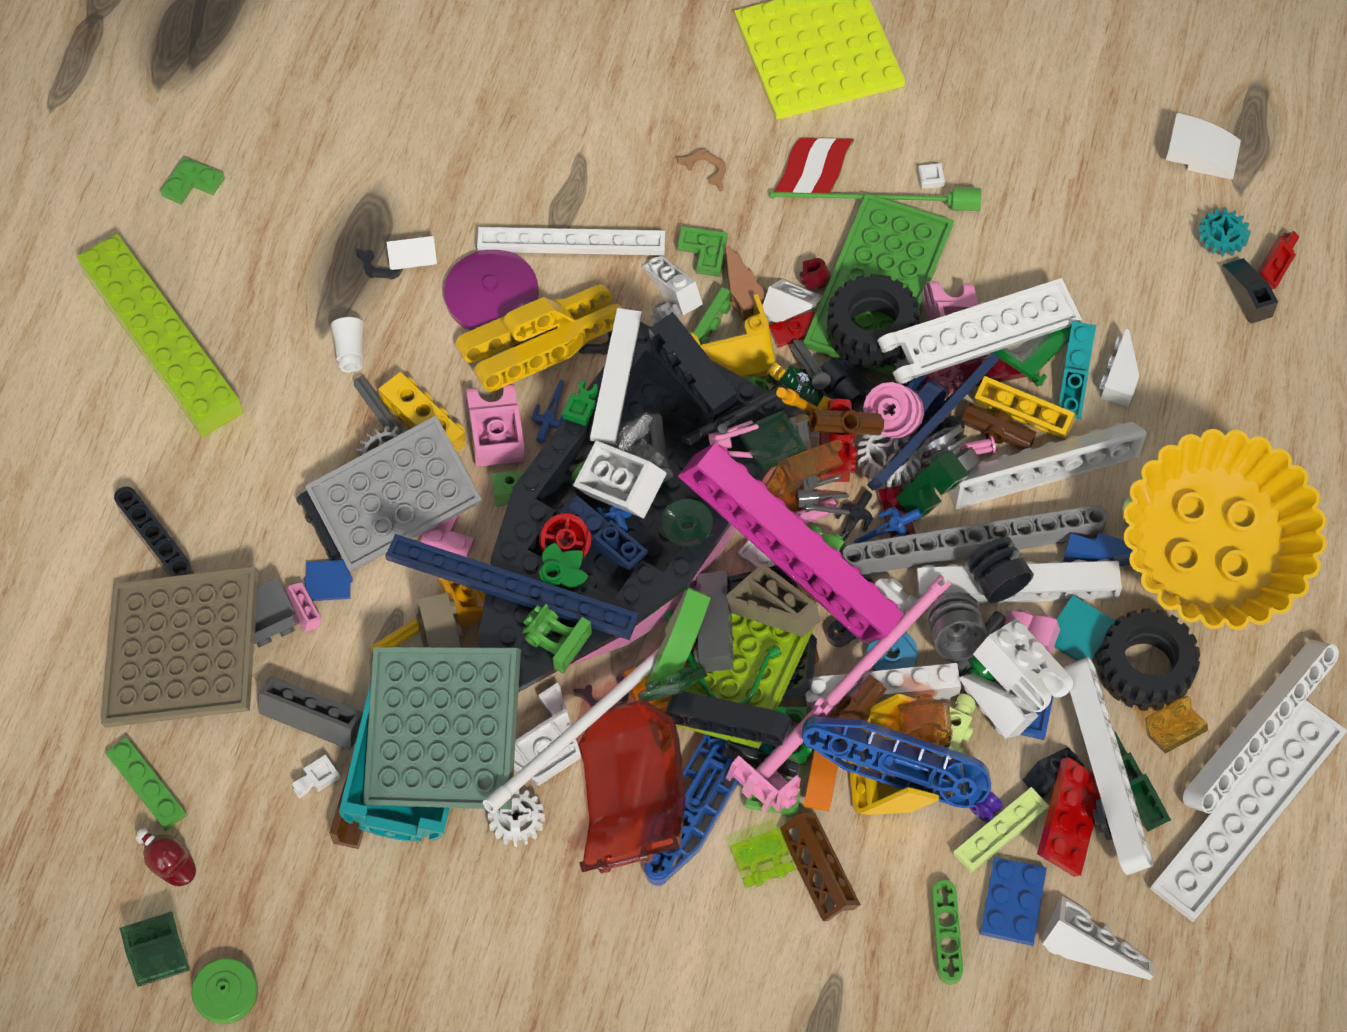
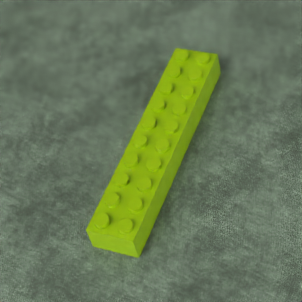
M118 234L76 256L86 278L202 438L243 414L239 398Z

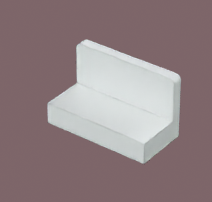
M434 236L387 242L391 270L437 264Z

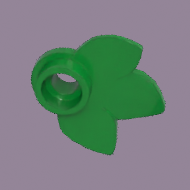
M556 543L548 546L543 552V565L539 570L541 582L554 586L562 584L567 587H576L583 584L588 579V575L579 570L582 564V551L575 550L562 553ZM553 572L557 576L552 578L547 574Z

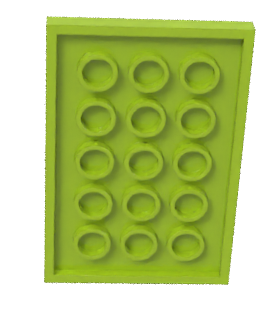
M732 613L734 669L704 673L701 664L697 663L716 698L740 703L750 693L766 654L769 653L768 650L778 645L782 654L774 659L772 657L769 659L757 691L750 702L747 703V705L777 710L815 626L801 637ZM688 664L676 690L708 696ZM663 716L664 723L758 749L761 743L676 725L669 722Z

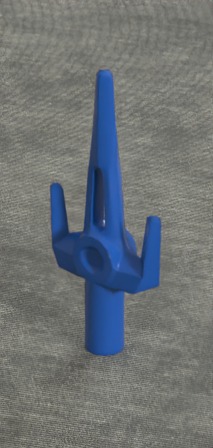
M563 380L559 381L543 415H538L540 405L536 404L531 419L536 424L541 425L536 441L539 443H545L550 428L557 429L564 420L562 416L560 420L555 418L564 384ZM556 401L553 412H549L553 402Z
M609 505L610 512L606 514L602 508H597L598 513L608 522L611 520L615 521V524L625 532L628 530L625 518L631 517V513Z
M892 507L878 514L879 517L891 514L890 520L854 540V544L892 531L898 533L895 537L906 536L905 524L922 517L919 508H916L901 515L898 509ZM889 525V528H888V529L876 533L877 531H879V530H881V529H883V528H885L886 526Z

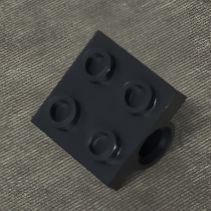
M833 358L821 366L823 372L828 373L831 378L826 388L818 390L821 399L823 396L830 399H848L851 401L853 409L864 402L867 395L874 388L852 363H849L848 358H841L838 361Z

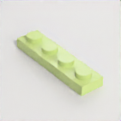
M1032 787L1029 788L958 847L953 855L972 874L1045 813L1049 805Z

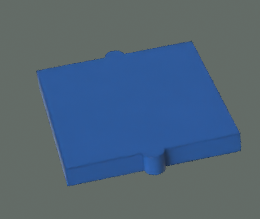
M344 560L306 562V579H304V584L312 601L351 599V582H353V578Z

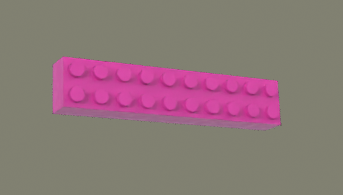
M714 443L696 453L678 475L682 481L864 644L887 637L904 613L898 609V605L893 600L881 594L879 588L874 583L868 582L861 575L858 568L849 565L842 558L838 550L828 546L819 533L812 531L805 525L804 520L799 515L793 514L786 508L783 500L774 497L767 490L766 485L754 479L743 464L736 462L729 456L728 451L724 447Z

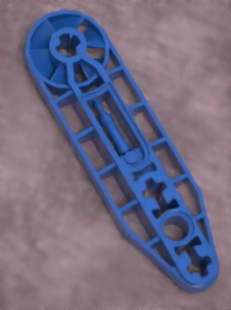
M810 716L803 724L802 739L804 744L816 750L843 770L900 789L909 787L939 795V802L960 808L975 807V802L982 803L990 793L991 777L989 769L982 761L975 757L860 719ZM856 728H862L868 730L869 732H865ZM874 733H877V734H880V735H883V736L892 738V739H894V740L892 741V740H889V739H886V738H883V737L874 735ZM840 738V739H844L845 741L839 743V742H836L835 740ZM899 741L904 742V743H907V744H910V745H913V746H916V747H919V748L916 749V748H913V747H910V746L901 744V743H899ZM924 749H925V750H928V751H931V752H934V753H937V754H940V755H943V757H940V756H937V755H934V754L925 752ZM844 760L856 763V765L845 762ZM861 765H862V766H865V767H868V768H871V769H874V770H877V771H880L881 773H878V772H875V771H872V770L863 768V767H861ZM886 774H889V775H892V776H895V777L904 779V780H906V781H902V780H899V779H896V778L887 776ZM911 782H914V783H917V784H920V785L929 787L930 790H929V789H926V788H923V787H920V786H917V785H914V784H911ZM946 791H954L955 794L951 796Z
M705 734L654 821L644 866L645 877L652 885L660 886L665 884L700 852L737 788L738 780L734 781L730 790L723 786L731 764L735 760L726 756L721 758L725 739ZM706 742H708V750L703 748ZM700 754L706 760L699 772L691 770ZM710 769L713 772L710 776H707L701 790L696 795V797L693 798L700 784L702 783L704 777ZM715 774H718L719 777L717 778L715 784L713 785L711 791L709 792L707 798L703 803L702 800L704 799V796L707 790L709 789L710 785H712L714 781L713 777L715 776ZM686 776H689L693 779V782L686 794L679 792L678 790ZM720 793L726 797L718 811L711 808V805L717 794ZM675 797L681 803L672 816L665 812ZM705 815L714 817L705 833L698 829ZM661 819L668 822V825L661 837L655 836L656 828ZM679 826H683V828H682L681 831H680V836H679V835H678V833H679ZM693 836L701 839L698 846L689 854L685 852ZM668 844H673L677 849L673 852H668L664 847ZM661 860H663L662 871L658 870L657 873H654L653 869L657 870L661 865Z

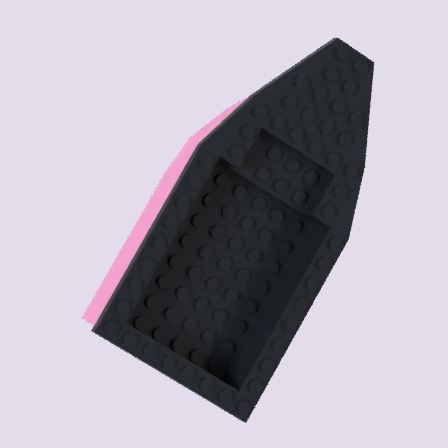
M640 322L616 444H604L654 464L648 420L650 414L658 413L662 416L669 469L672 470L673 477L668 481L662 482L644 519L633 514L631 517L625 518L628 527L626 533L648 550V553L630 570L609 560L590 546L588 553L582 558V564L579 569L588 575V579L576 587H567L562 584L557 586L639 613V619L630 640L592 628L591 635L569 666L624 647L666 622L667 620L664 615L669 611H675L686 588L690 587L693 589V585H697V575L708 572L737 531L734 526L678 477L696 453L710 446L709 435L699 439L692 445L683 444L680 437L697 430L713 420L651 354L649 328L651 327ZM712 361L726 380L734 384L738 392L737 405L723 415L769 392ZM605 365L586 389L587 391L591 390L594 384L598 386V394L592 399L595 400V407L587 425L564 419L514 485L494 546L490 565L541 581L539 570L543 565V553L539 546V533L543 524L551 517L559 515L558 511L576 495L597 513L598 507L602 508L605 514L610 512L609 504L592 498L574 487L575 481L572 479L574 470L581 462L587 459L595 441H590V435ZM778 398L752 414L727 426L731 428L748 421H753V425L757 424L759 426L756 430L731 437L732 448H727L728 451L771 454L772 456L770 459L731 458L743 464L754 479L763 482L768 487L792 451L795 437L789 419L795 415H807V412L796 406H789L782 401V398ZM553 572L547 574L552 578L557 576ZM486 593L477 648L521 649L518 692L557 672L554 669L553 663L555 655L541 646H532L525 640V635L521 633L526 627L523 621L534 609ZM560 617L557 619L558 622L567 627H575L577 625L575 622ZM550 630L546 638L555 643H559L563 637L553 630Z

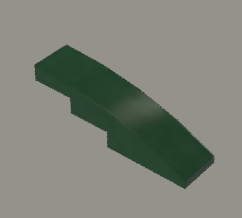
M1115 731L1142 826L1149 832L1171 821V818L1147 774H1142L1131 752H1126Z

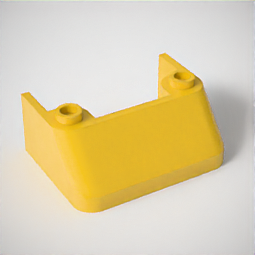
M758 294L753 295V316L745 321L746 334L700 345L698 337L690 333L712 361L743 378L749 375L756 377L767 376V371L775 362L769 323Z
M896 694L874 705L870 709L871 713L867 722L908 735L912 727L911 715L928 708L929 705L926 701ZM858 728L859 730L869 732L868 730ZM874 733V735H877V736H880V737H883V738H886V739H889V740H892V741L894 740V739H892V738H889V737H886V736H883V735ZM861 765V767H863V768H866V769H869V770H872V771L881 773L880 771H877V770H874V769H871V768H868V767H865V766H862V765ZM850 772L853 808L860 814L911 813L939 800V795L909 787L900 789Z

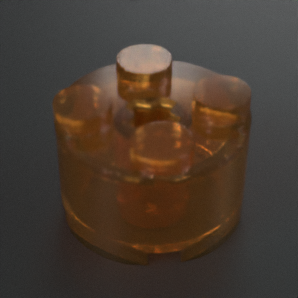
M923 694L918 696L915 701L897 706L900 733L942 747L951 742L953 730L948 702L933 699V696L929 694ZM901 742V743L904 744V745H907V746H910V747H913V748H916V749L919 748V747H916V746H913V745H910V744Z

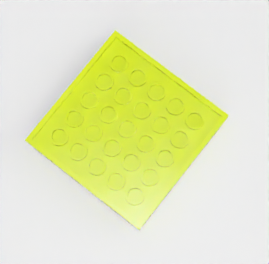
M773 0L734 10V17L776 120L905 86L903 74L870 0Z

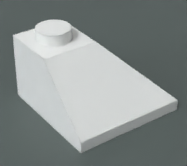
M781 279L769 286L762 307L768 320L782 322L815 307L821 302L823 295L811 290L808 291L804 287Z

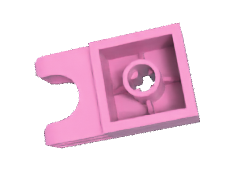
M927 281L922 291V299L928 321L980 305L972 283H962L955 297L947 295L943 291L941 284L936 281ZM982 356L977 357V358H974V359L981 360Z
M514 384L504 386L503 396L495 402L484 401L480 397L477 388L466 389V403L476 467L524 462V439Z

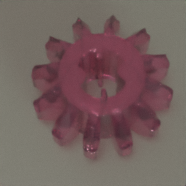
M959 363L926 374L927 380L925 385L931 380H935L948 389L947 399L949 393L951 394L963 382L965 374L964 371L960 370L961 366Z

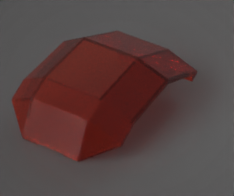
M644 699L612 707L585 730L579 742L584 763L589 811V826L583 861L579 862L582 872L598 869L601 874H604L616 867L640 861L642 863L651 862L653 854L676 849L681 845L686 792L680 740L674 717Z

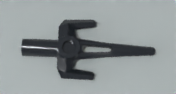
M864 490L856 505L848 502L844 503L840 508L850 511L840 534L844 541L859 520H865L862 528L864 532L870 525L873 516L869 511L865 510L873 495L870 491ZM837 514L835 518L839 519L842 514ZM853 520V521H854L853 524L851 525V527L849 528V530L846 532V529H847V527H848L850 521Z

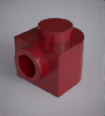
M821 258L803 261V271L800 272L802 285H806L808 291L825 287L831 278L825 261Z

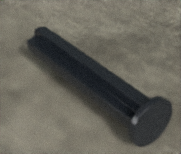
M725 740L721 752V758L726 756L736 759L740 756L748 764L759 766L770 755L769 753L743 746L730 740ZM786 760L776 771L793 778L799 771V764Z

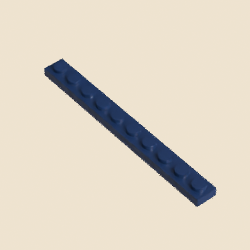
M398 534L394 535L385 555L387 561L533 609L537 605L543 607L547 604L548 609L554 611L560 618L578 623L583 617L591 622V628L630 640L639 619V613Z

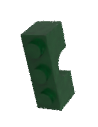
M953 451L944 455L938 453L928 461L930 465L923 467L915 474V480H910L902 486L903 492L896 499L906 513L919 508L922 517L928 515L942 502L936 494L935 488L940 495H943L955 489L970 475Z

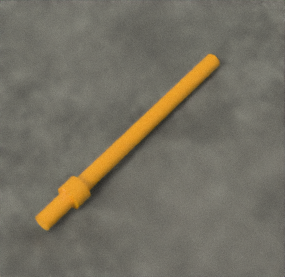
M783 387L777 389V396L782 398V401L789 406H796L808 414L813 409L821 410L800 398L798 393L791 389Z

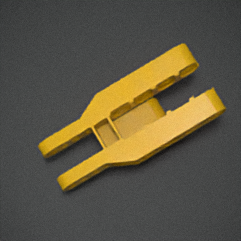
M603 284L595 285L565 299L550 300L542 297L510 311L504 317L462 334L457 338L455 347L468 363L485 359L475 366L474 374L485 390L495 391L571 358L587 341L612 331L617 308H624L620 304L609 305L612 301V294ZM549 330V332L532 339V337ZM528 340V341H526V342H524V343H522V344H520V345H517V346L511 348V346H513V345H515V344H518V343H520V342H522V341ZM506 349V351H503V352H501V353H499V354H497V355H494V356H492V357L489 358L490 355L495 354V353H497V352H499V351H502V350Z

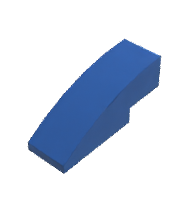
M1098 532L1096 541L1071 533L1063 561L1068 563L1075 560L1097 562L1101 559H1109L1111 561H1119V567L1130 565V554L1133 550L1125 544L1124 540Z

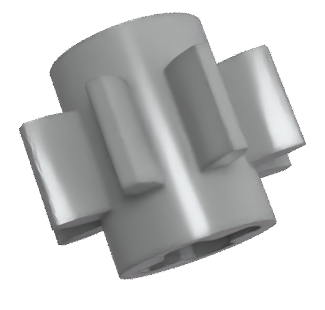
M665 300L652 308L654 315L650 316L655 325L672 312L678 318L681 311L677 303L670 304L668 300Z

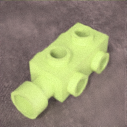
M959 694L955 702L956 708L949 707L946 714L941 713L935 724L938 730L935 736L930 734L927 742L941 746V742H944L945 745L949 746L948 749L963 753L964 750L960 746L963 740L969 741L974 730L970 726L973 717L969 716V714L974 712L978 704L976 700L967 694ZM951 721L959 724V726H954ZM927 751L928 753L943 757V755Z

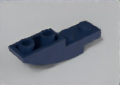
M577 495L558 511L559 514H573L580 517L591 533L590 546L609 560L630 570L648 553V550L612 520L608 522Z

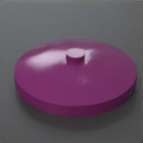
M482 250L464 257L451 269L444 285V298L449 314L460 326L469 331L504 317L510 311L533 302L539 297L538 281L531 266L521 257L503 250Z

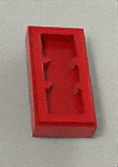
M810 311L769 325L770 333L777 348L793 343L794 339H798V341L805 339L815 316L814 312Z

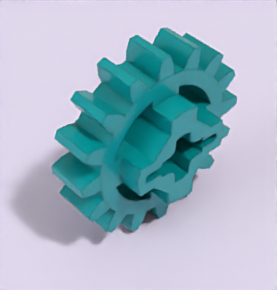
M1224 208L1221 213L1218 209H1215L1213 214L1207 212L1199 225L1197 233L1200 234L1199 242H1205V249L1211 247L1212 254L1220 251L1221 256H1224L1225 252L1233 256L1235 250L1240 253L1243 246L1246 247L1251 233L1248 230L1249 223H1243L1244 216L1237 217L1235 210L1231 214L1228 213L1227 208Z

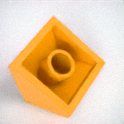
M437 577L441 593L448 592L449 599H454L457 614L454 616L461 629L482 619L486 593Z

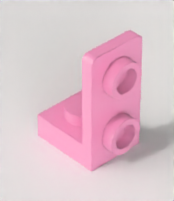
M775 771L767 781L779 791L772 806L780 812L784 807L789 809L798 800L797 795L800 791L801 778L796 775L788 782Z

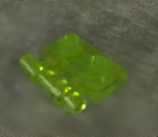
M780 828L730 845V850L739 872L747 869L751 872L750 876L742 878L745 888L754 885L756 887L762 886L765 881L776 877L781 879L786 877V874L795 871L793 861L784 864L781 861V857L789 855V850ZM772 861L774 867L760 872L758 865Z

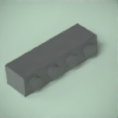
M727 570L698 574L697 585H693V589L710 595L711 599L695 639L698 642V648H694L695 661L701 664L704 673L734 669L732 613L726 597L731 591V583Z
M273 676L270 677L259 692V714L348 750H351L356 743L363 712Z

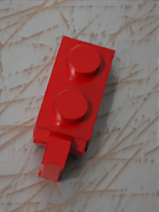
M1295 231L1285 232L1275 240L1257 271L1269 283L1271 289L1277 288L1296 256L1293 248L1299 236Z

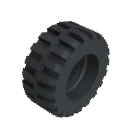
M870 274V277H864V275L857 276L854 281L852 279L846 281L844 288L842 286L838 287L834 292V296L829 301L827 333L833 349L838 350V355L843 359L849 358V363L854 365L860 363L862 367L869 368L870 365L881 368L887 363L889 365L897 363V358L901 360L906 357L902 346L900 345L888 352H882L877 340L888 333L918 325L920 318L918 301L908 287L903 288L902 282L897 279L893 281L890 276L877 277V274ZM876 311L888 315L894 320V323L883 330L869 331L858 327L852 320L864 312Z
M1150 608L1142 609L1141 613L1133 610L1127 613L1126 618L1125 616L1117 618L1114 625H1110L1106 631L1097 664L1100 666L1098 673L1101 679H1105L1103 685L1106 690H1112L1114 692L1113 697L1117 701L1123 699L1126 701V706L1130 708L1133 705L1140 706L1139 710L1148 711L1149 707H1153L1154 711L1163 710L1165 704L1167 707L1175 705L1177 700H1182L1191 688L1200 665V648L1196 646L1197 639L1195 635H1189L1190 628L1185 623H1178L1179 618L1173 614L1169 617L1164 615L1165 611L1157 609L1155 613L1151 612ZM1137 644L1155 646L1167 655L1172 669L1158 676L1143 674L1131 666L1126 658L1125 651Z

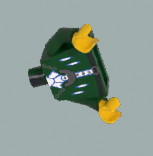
M776 362L769 368L766 381L770 385H774L770 391L784 384L787 389L797 392L800 398L821 410H827V403L832 399L823 396L821 399L818 390L812 386V379L805 369L789 366L785 370Z

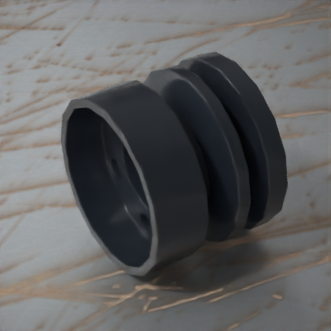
M1001 537L986 543L977 549L966 561V568L972 574L973 579L976 582H980L979 588L989 603H998L1014 596L1024 589L1034 576L1023 558H1019L1020 552L1014 547L1015 544L1010 537Z

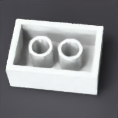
M595 441L573 486L592 498L644 519L667 473L650 461Z

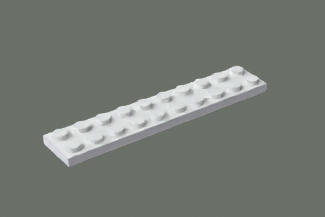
M1305 700L1221 804L1208 816L1153 883L1150 890L1194 923L1345 736L1347 730Z

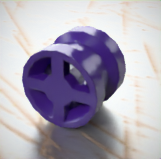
M990 791L982 803H974L975 807H970V810L982 821L990 822L994 818L993 814L995 811H1000L1003 807V803Z

